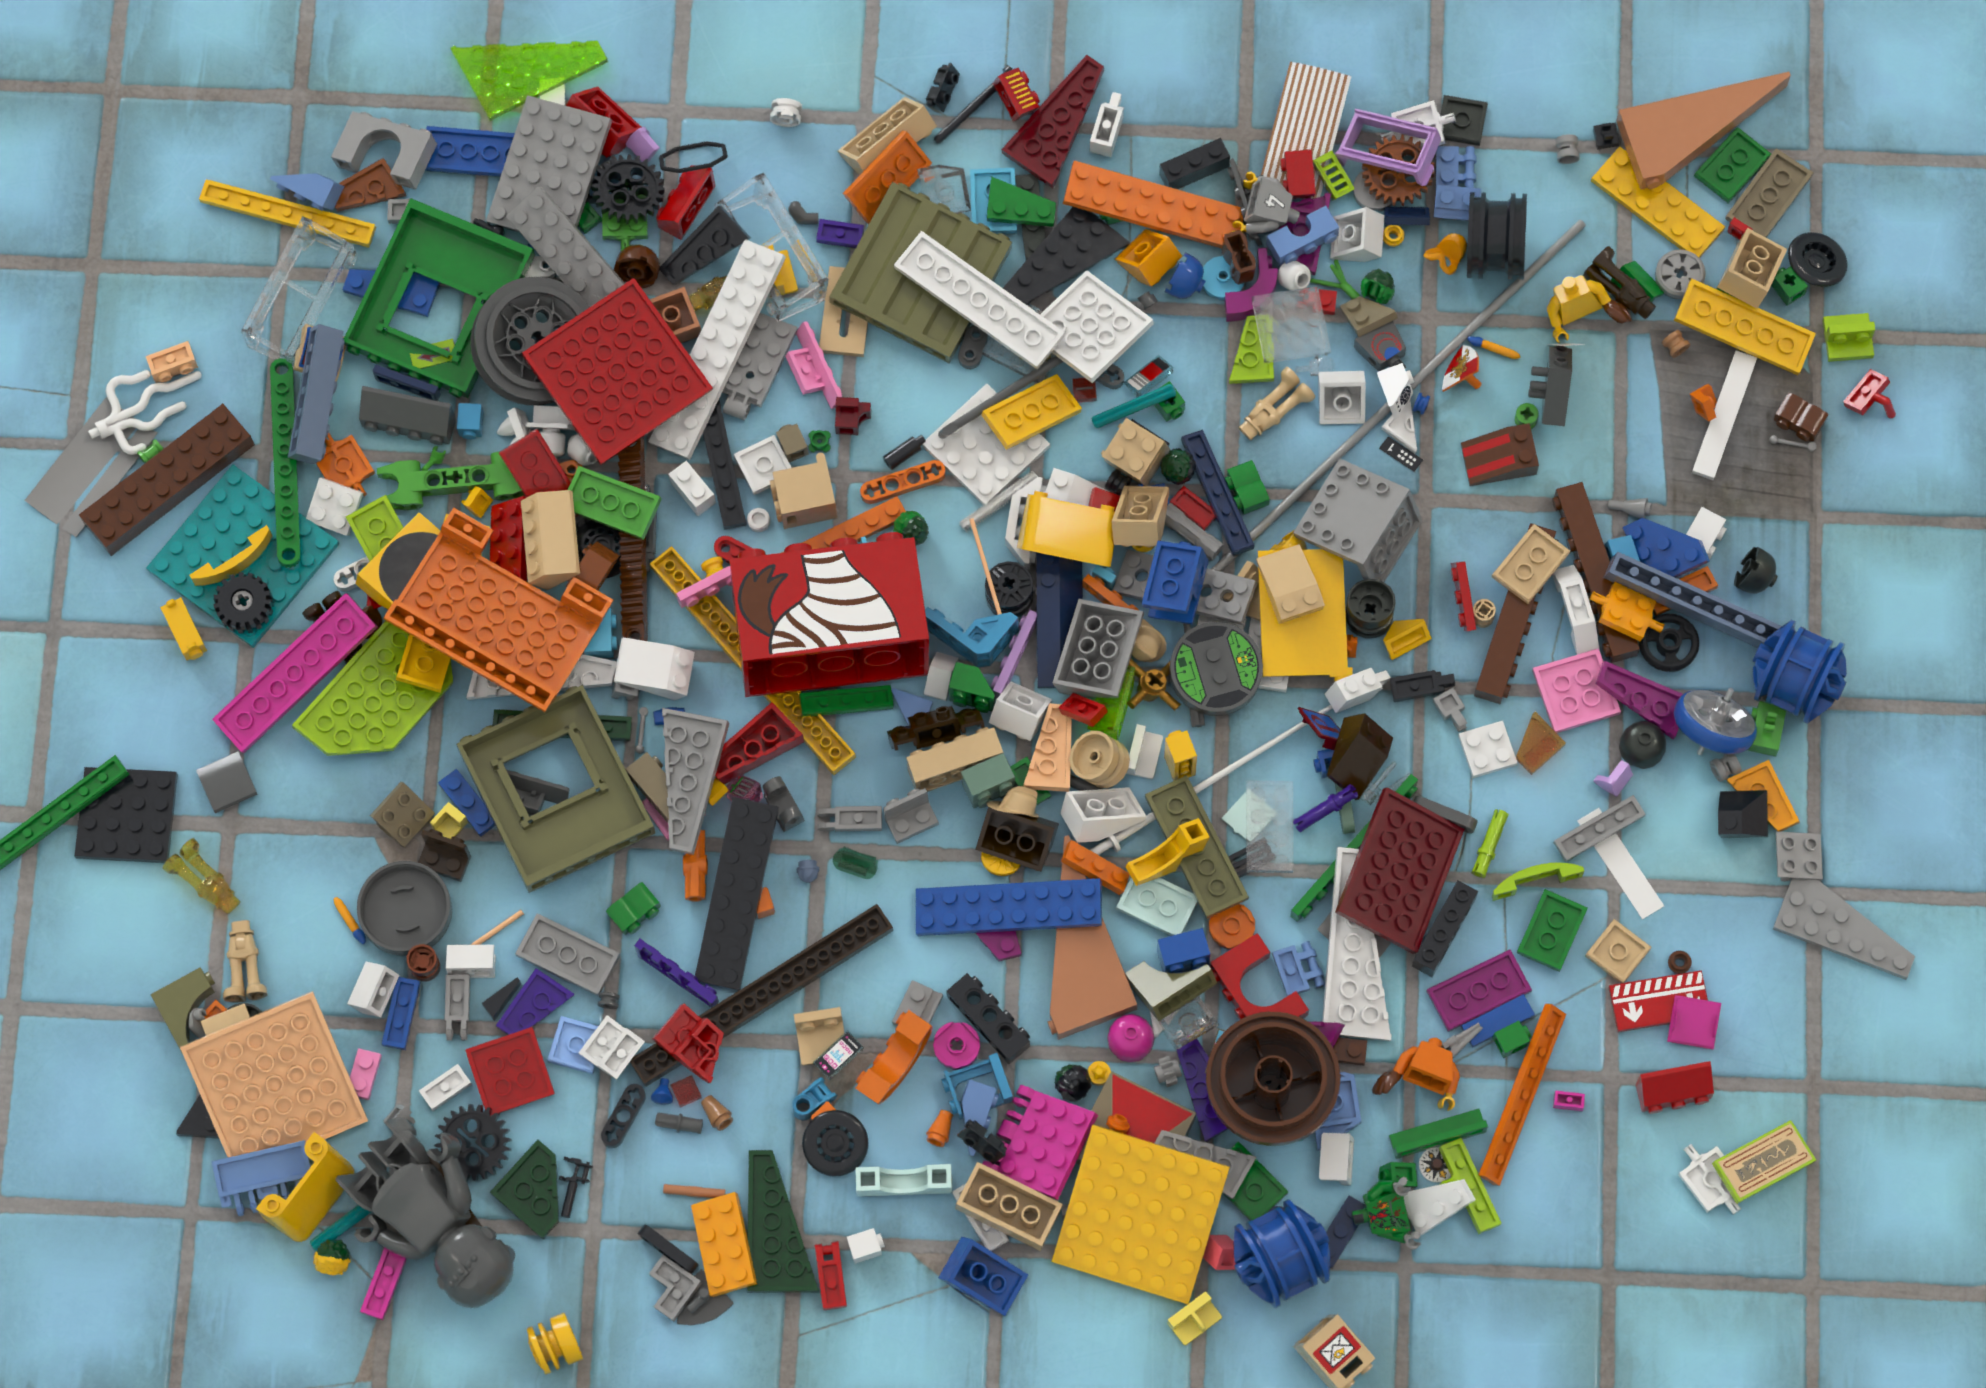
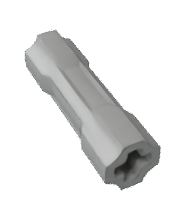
M1172 503L1167 505L1165 525L1171 530L1176 531L1192 545L1202 547L1207 558L1210 561L1214 560L1223 549L1224 544L1192 522Z

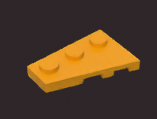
M1769 760L1726 779L1736 791L1767 790L1768 823L1777 832L1800 823Z

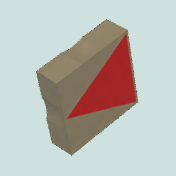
M1112 1071L1091 1110L1098 1115L1094 1125L1110 1129L1106 1125L1108 1117L1120 1114L1127 1118V1122L1130 1125L1129 1130L1125 1133L1126 1135L1155 1143L1162 1130L1187 1137L1196 1119V1112ZM1088 1138L1076 1161L1078 1165H1081Z

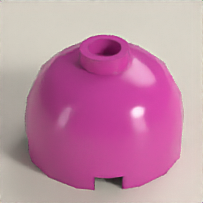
M1134 1014L1123 1015L1116 1019L1109 1028L1107 1036L1108 1046L1111 1052L1121 1061L1129 1063L1140 1061L1153 1048V1029L1148 1021L1141 1016Z

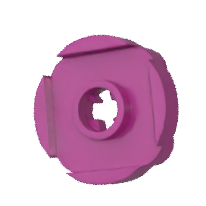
M947 1023L935 1034L933 1043L934 1053L942 1065L952 1070L970 1066L977 1059L980 1052L979 1036L976 1030L967 1023ZM953 1040L955 1042H963L964 1045H961L963 1048L960 1051L950 1048L953 1047L950 1044Z

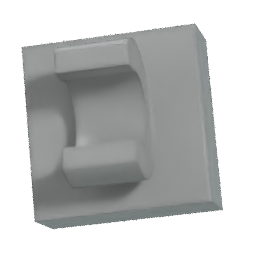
M398 1103L383 1122L385 1123L387 1119L406 1118L410 1123L414 1124L415 1120L409 1116L411 1111Z

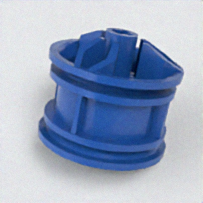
M1791 619L1767 637L1764 644L1761 643L1752 661L1755 663L1752 669L1753 685L1756 691L1754 700L1759 702L1763 696L1767 695L1766 703L1782 708L1797 717L1803 711V722L1808 724L1830 708L1835 700H1839L1847 683V681H1844L1847 675L1846 658L1843 653L1845 643L1840 642L1837 647L1832 648V640L1814 634L1804 627H1800L1796 632V621Z
M1289 1199L1283 1202L1284 1211L1277 1207L1247 1222V1230L1241 1224L1234 1226V1261L1236 1263L1234 1267L1243 1285L1246 1284L1253 1293L1269 1302L1274 1308L1280 1306L1279 1297L1286 1301L1290 1297L1318 1285L1317 1278L1324 1284L1330 1281V1249L1327 1233L1321 1223L1316 1222L1314 1217L1293 1204Z

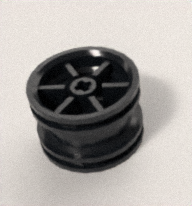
M1470 192L1467 278H1472V274H1478V279H1483V274L1486 271H1505L1510 280H1512L1513 275H1519V280H1524L1527 194L1523 193L1522 198H1516V193H1511V198L1508 201H1491L1486 198V192H1482L1481 197H1475V192Z

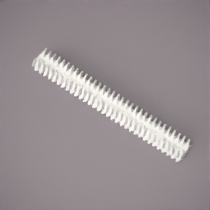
M1030 471L1031 473L1026 474L1024 478L1022 477L1015 484H1012L1013 486L1003 490L999 496L996 495L994 499L992 498V500H989L990 502L982 505L983 507L978 508L976 512L974 511L967 518L959 521L960 526L966 532L967 529H972L969 519L974 518L975 525L976 523H981L983 518L986 520L985 516L988 518L987 515L990 516L992 511L995 513L994 510L997 512V508L1000 510L999 506L1002 508L1001 505L1004 507L1006 502L1009 503L1008 500L1011 502L1010 499H1012L1014 493L1038 476L1033 471Z

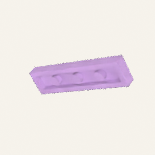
M1029 610L1027 616L1023 615L1018 627L1021 630L1018 636H1013L1009 645L1011 652L1009 656H1004L1000 665L1002 669L1000 676H995L991 684V689H993L996 699H998L1014 675L1037 624V612Z

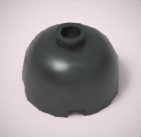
M1753 547L1741 562L1744 566L1741 574L1737 571L1734 586L1748 593H1759L1768 586L1772 587L1778 575L1775 574L1776 562L1772 555L1759 547Z
M1640 721L1633 723L1625 729L1620 738L1619 750L1622 758L1629 765L1646 769L1655 766L1661 761L1666 750V739L1664 733L1657 725L1651 722Z

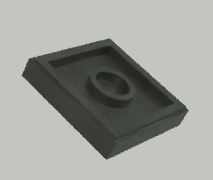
M1444 95L1440 116L1454 112L1456 122L1443 125L1445 140L1480 146L1488 102Z

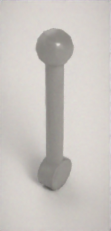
M1775 435L1769 438L1771 444L1782 443L1807 448L1810 452L1815 451L1817 447L1815 442L1801 443L1780 439Z
M646 707L639 709L641 720L638 745L635 747V751L639 754L644 751L642 743L645 717L648 715Z

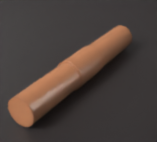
M664 1184L663 1187L664 1194L716 1198L726 1193L725 1189Z

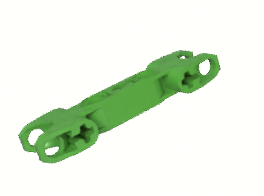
M500 451L490 455L491 464L421 471L419 461L405 460L376 468L378 478L391 479L399 483L398 489L394 493L386 495L392 507L399 510L422 508L424 496L468 493L475 486L482 488L484 491L493 490L494 499L498 501L512 500L525 496L498 454ZM477 475L485 476V479L481 482L474 481ZM459 477L460 479L458 483H454L456 480L455 478ZM432 479L440 480L437 486H430L429 482Z

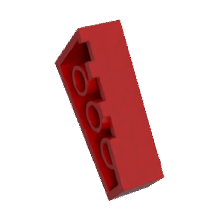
M771 702L724 744L715 778L721 783L726 784L804 743L803 734Z

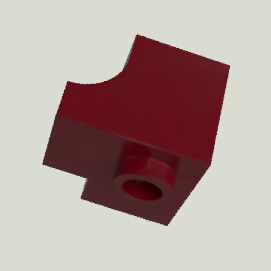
M836 397V434L858 435L860 424L867 419H871V403L859 402V398Z

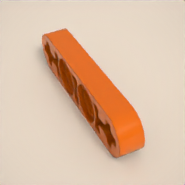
M932 460L868 481L861 486V498L867 504H875L939 483L945 478V466L938 460ZM933 467L940 470L938 476L931 473ZM922 470H925V474H927V480H924ZM910 474H918L920 476L919 482L916 484L908 482L907 478ZM893 480L899 486L896 490L890 491L886 488L887 482ZM880 484H882V490L884 494H881V491L879 490ZM871 488L872 491H875L873 497L866 494L867 489Z

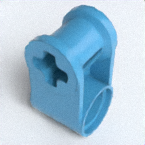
M823 1077L814 1081L793 1100V1114L797 1119L802 1121L810 1119L825 1102L831 1104L836 1099L837 1094L829 1090L824 1083ZM801 1103H806L810 1108L805 1112H801L797 1109V1106Z

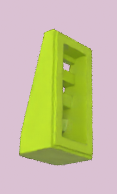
M1332 150L1313 160V164L1328 193H1331L1332 201L1355 189ZM1330 159L1332 163L1322 168L1320 164ZM1335 167V172L1329 175L1325 173V171ZM1339 175L1340 179L1331 183L1330 179ZM1343 183L1344 187L1336 191L1334 187Z

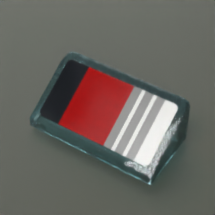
M1158 355L1127 379L1124 384L1136 397H1140L1173 373V366Z

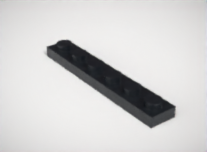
M718 400L703 431L723 527L724 530L745 526L746 520L720 401Z

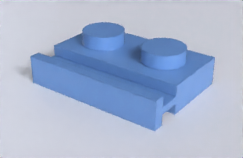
M1436 185L1433 218L1469 221L1470 192H1475V197H1481V188Z

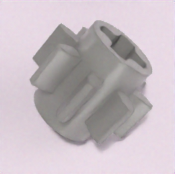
M1169 1056L1158 1059L1159 1065L1154 1067V1071L1159 1084L1165 1082L1167 1087L1178 1084L1177 1078L1181 1077L1182 1074L1177 1060L1170 1061Z

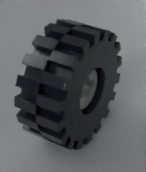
M239 572V577H235L234 574L229 575V581L224 578L221 581L223 586H217V595L214 594L213 597L215 602L213 604L214 609L225 627L228 626L229 630L233 632L236 629L241 634H244V630H247L248 633H253L252 628L255 627L260 630L262 628L261 623L267 624L269 621L268 615L272 616L273 614L272 607H274V601L267 584L259 576L255 578L252 573H248V576H245L244 572ZM241 597L245 600L249 599L246 601L247 605L244 607L241 604H239V599H241Z

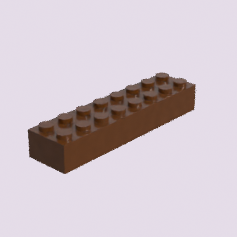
M221 404L81 512L79 516L89 531L112 556L255 445L252 437L228 408Z

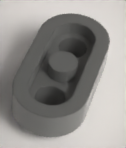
M975 325L970 326L966 330L958 355L960 365L966 369H974L979 366L988 341V334ZM979 333L980 337L974 338L972 335ZM972 353L974 356L967 358L966 354Z

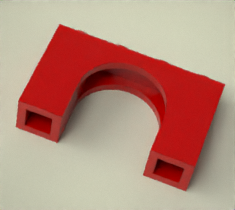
M1258 933L1210 962V968L1216 981L1223 987L1221 992L1228 1002L1232 1001L1236 1009L1234 1011L1239 1020L1261 1012H1283L1300 1018L1308 1016L1309 1009L1297 991L1276 1004L1265 1007L1250 1003L1242 994L1240 982L1243 976L1249 970L1270 958V951Z

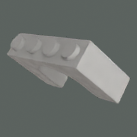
M352 111L331 156L336 166L357 173L371 146L382 140H395L401 143V149L390 175L396 184L416 190L437 145L432 133L426 129H414L405 123H400L399 125L387 118L382 117L378 119L366 112L357 113Z

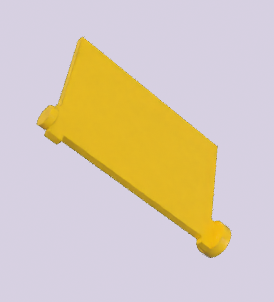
M1323 549L1302 550L1317 581L1325 606L1320 611L1278 624L1258 567L1263 662L1262 677L1329 675V678L1334 677L1335 682L1353 675V668L1348 667L1343 558ZM1280 550L1257 551L1258 558Z

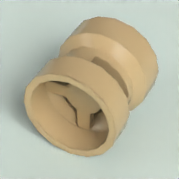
M1488 599L1478 600L1473 606L1476 626L1485 628L1493 623L1496 607Z

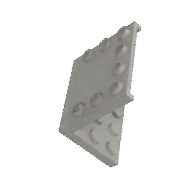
M1339 459L1293 534L1296 538L1356 564L1363 579H1377L1385 582L1423 520L1410 489Z

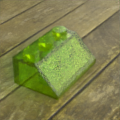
M1128 666L1118 698H1095V702L1106 706L1108 713L1094 727L1088 725L1087 730L1101 731L1113 739L1119 740L1128 709L1127 702L1131 698L1135 684L1136 667Z

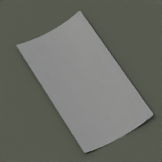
M107 397L24 500L55 524L60 522L120 448L114 434L104 439H101L100 436L91 439L88 432L96 427L95 422L105 419L111 414L112 407ZM130 427L122 430L126 439L129 438L136 428ZM138 429L128 441V444L135 446L144 443L147 448L158 433L154 430L142 431ZM122 450L62 528L77 537L85 526L79 514L121 481L139 458L138 454L129 455Z

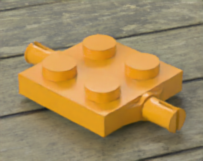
M1617 582L1612 584L1606 597L1595 591L1590 596L1589 600L1602 605L1599 623L1633 639L1641 641L1648 627L1659 633L1664 628L1665 624L1652 619L1655 600Z

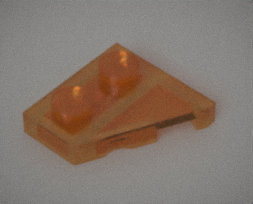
M1535 711L1523 737L1516 760L1532 775L1566 745V742Z

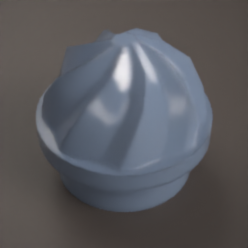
M815 860L799 861L798 868H796L799 878L807 883L817 879L818 872L820 871Z

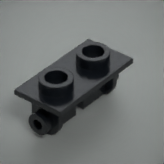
M952 63L938 68L933 83L939 85V87L931 86L926 97L927 106L933 108L937 105L942 112L945 111L947 104L950 102L951 94L959 80L960 73Z
M969 1119L964 1125L965 1129L957 1134V1137L963 1140L966 1145L972 1147L992 1164H995L1006 1155L1004 1153L1007 1149L1004 1146L1005 1143L992 1133L986 1139L984 1136L987 1129L976 1120L972 1121Z

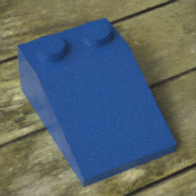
M961 1236L938 1278L981 1304L1006 1316L1028 1274L974 1240Z

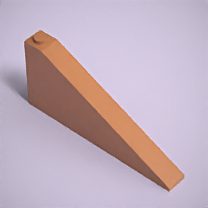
M1790 72L1619 110L1616 122L1640 190L1645 188L1654 189L1665 183L1780 93L1788 85L1791 76Z
M1069 835L1064 837L1063 854L1067 843L1071 841ZM1062 863L1061 881L1086 879L1085 875ZM1103 918L1102 926L1058 928L1056 931L1050 1021H1047L1051 1034H1056L1059 1040L1137 1010V1002Z

